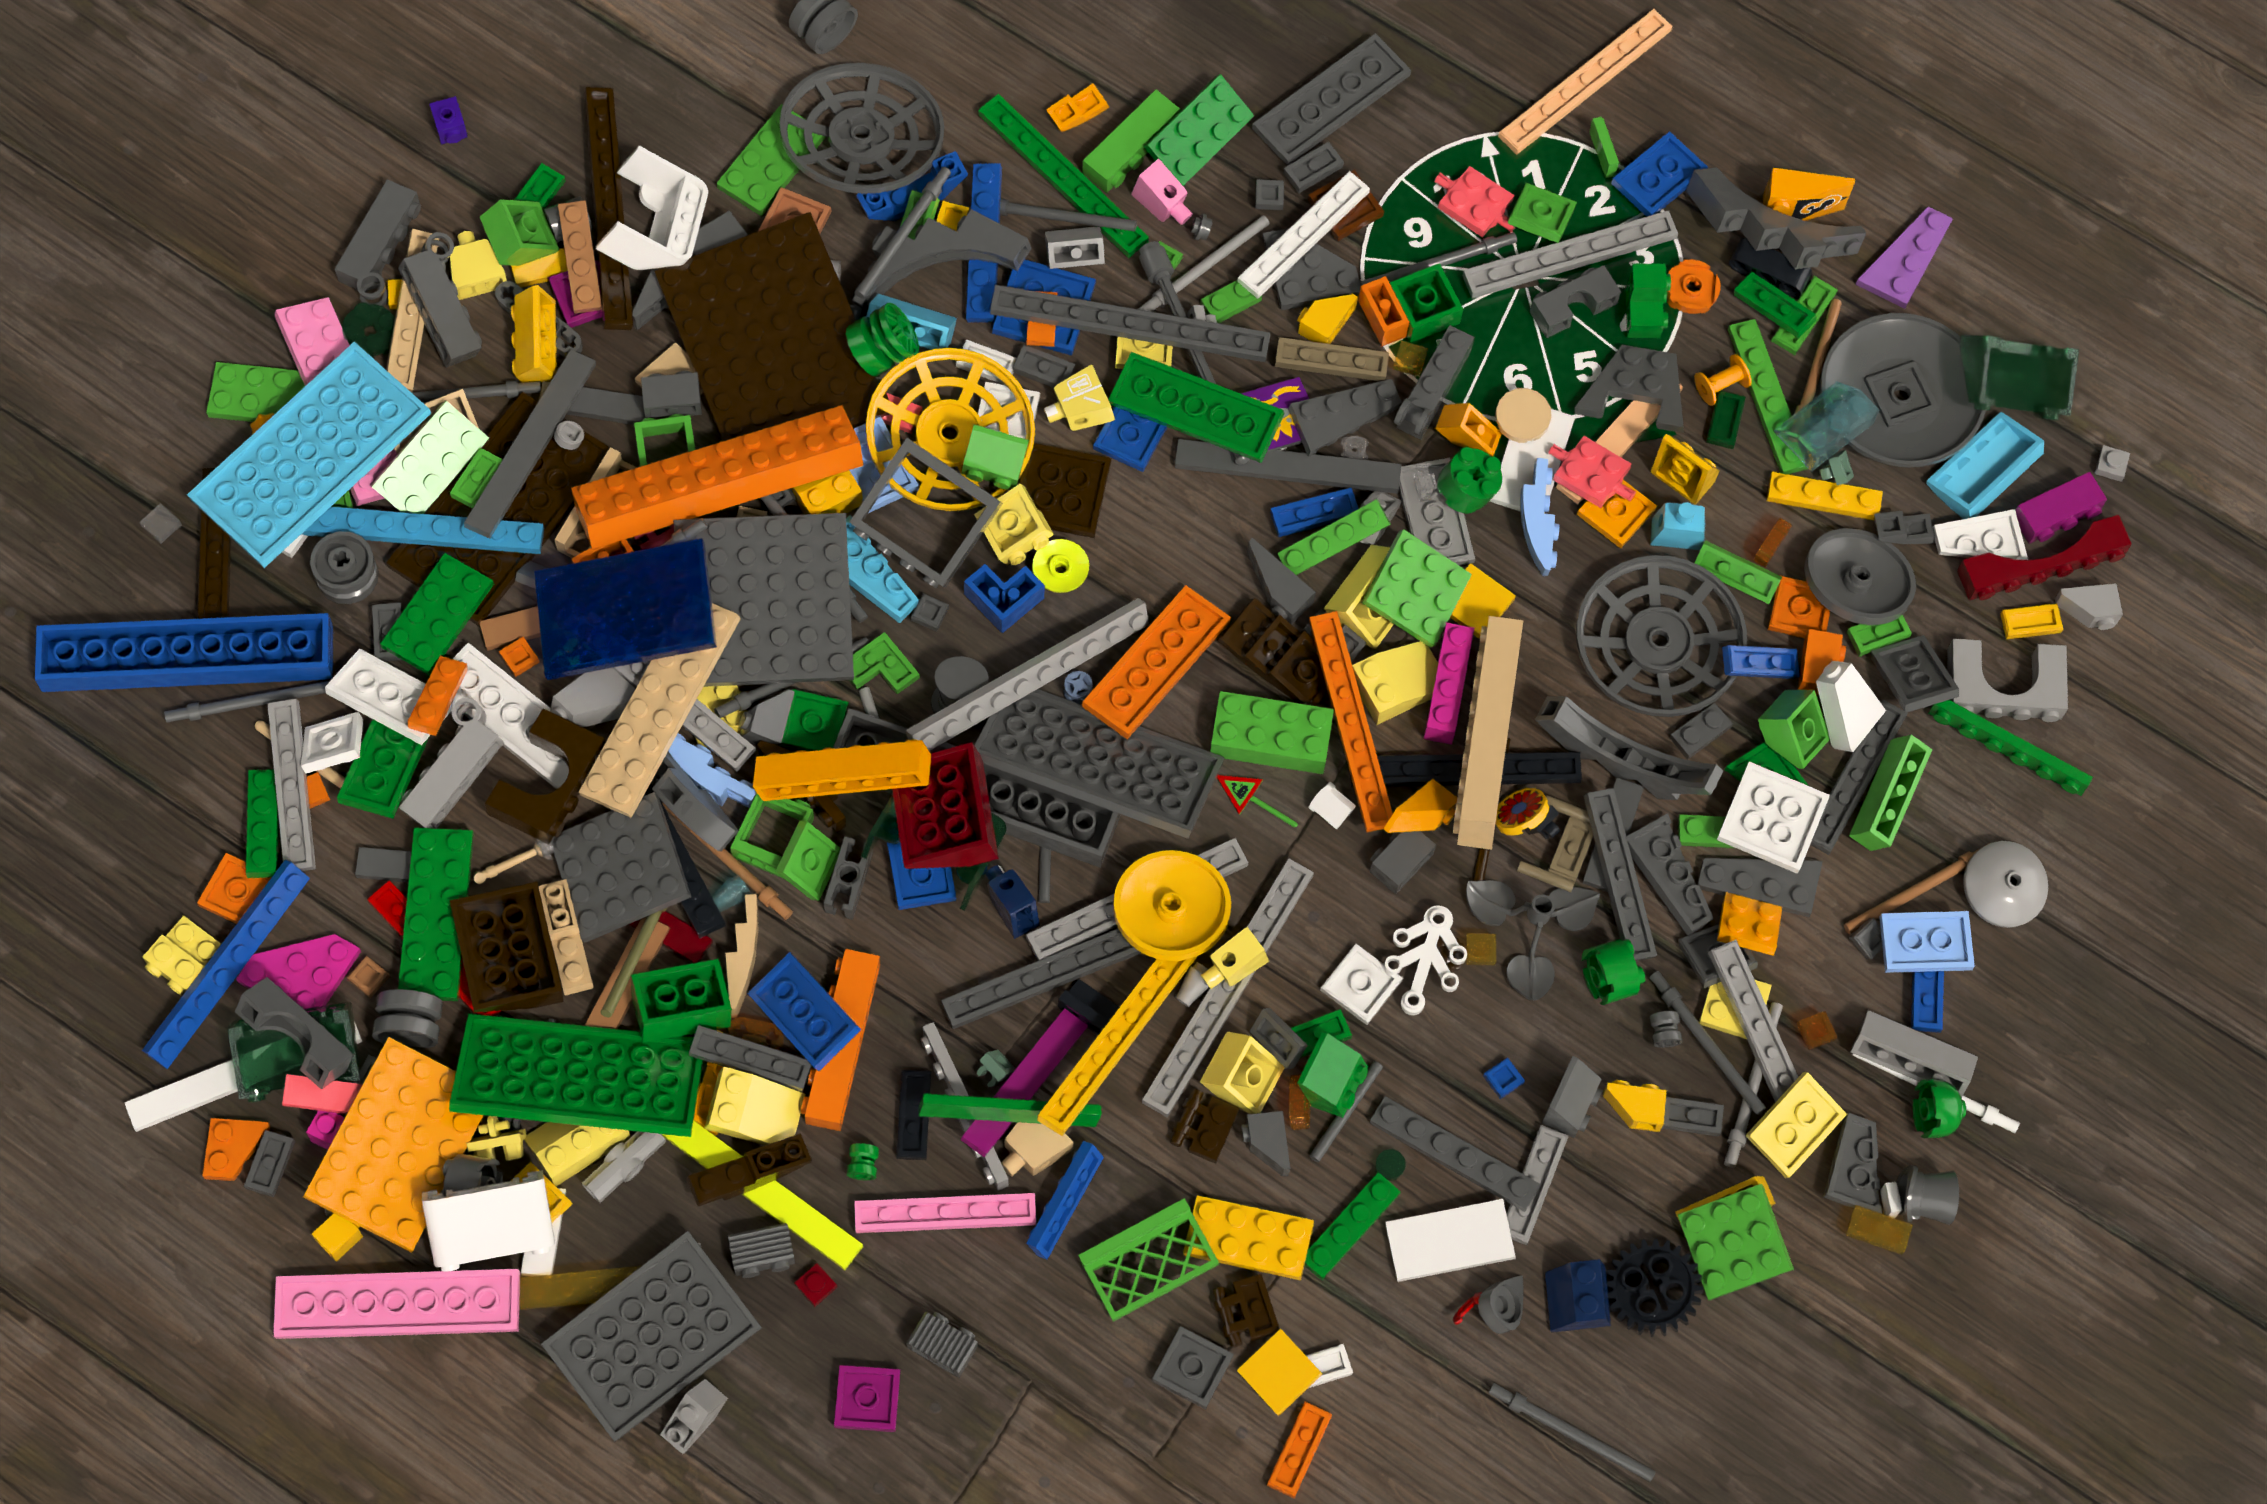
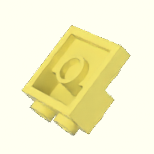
M1022 484L1017 485L998 498L1003 505L984 531L998 559L1006 565L1010 563L1011 565L1020 564L1026 559L1025 553L1033 548L1035 550L1044 548L1050 542L1048 538L1054 535L1042 512L1036 508L1025 486ZM986 507L974 514L977 520Z
M183 916L166 936L161 935L143 955V959L146 962L145 969L156 978H159L161 975L169 980L167 985L177 994L182 995L183 992L187 991L221 943Z

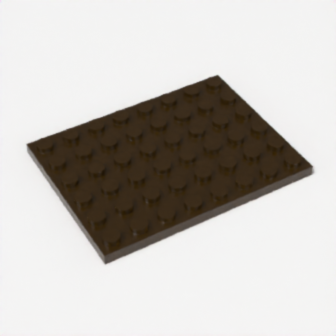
M811 212L690 257L684 265L664 267L654 271L694 371L698 373L700 386L723 441L841 405L853 429L866 424L868 407L881 379L879 376H871L859 365L848 345L846 328L855 322L856 319ZM885 393L883 398L889 400L887 394ZM878 408L875 419L890 414Z

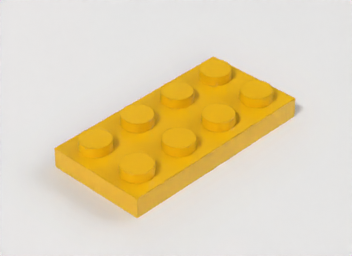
M1197 1195L1193 1216L1219 1263L1301 1280L1314 1220ZM1191 1224L1189 1226L1186 1241L1191 1242L1194 1232ZM1196 1236L1195 1243L1202 1245ZM1186 1245L1183 1251L1185 1256L1187 1255L1189 1246ZM1196 1248L1192 1249L1190 1257L1210 1261L1206 1251Z

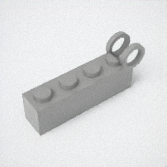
M461 698L455 702L452 707V717L459 725L455 732L456 736L450 744L446 743L439 750L438 759L432 766H428L423 770L419 777V783L414 789L408 790L401 800L402 804L399 808L423 828L437 829L504 744V741L497 734L485 726L486 713L477 701L472 698ZM465 703H469V704H466V705L462 706V707L460 708V710L458 711V709H459V707H460L461 705H463V704H465ZM476 709V714L472 720L462 721L463 714L467 710Z

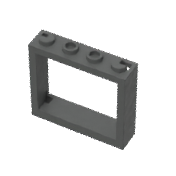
M906 438L849 523L855 526L853 529L855 534L864 540H867L870 536L878 542L876 548L889 557L894 553L902 558L899 564L911 572L918 569L925 574L923 577L925 582L934 588H937L939 585L946 588L1003 503ZM909 453L987 506L941 574L863 521Z

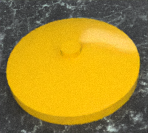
M1175 850L1159 851L1138 859L1122 874L1114 894V917L1123 937L1138 951L1160 960L1181 961L1205 953L1221 939L1230 919L1231 896L1223 876L1208 861L1188 852Z

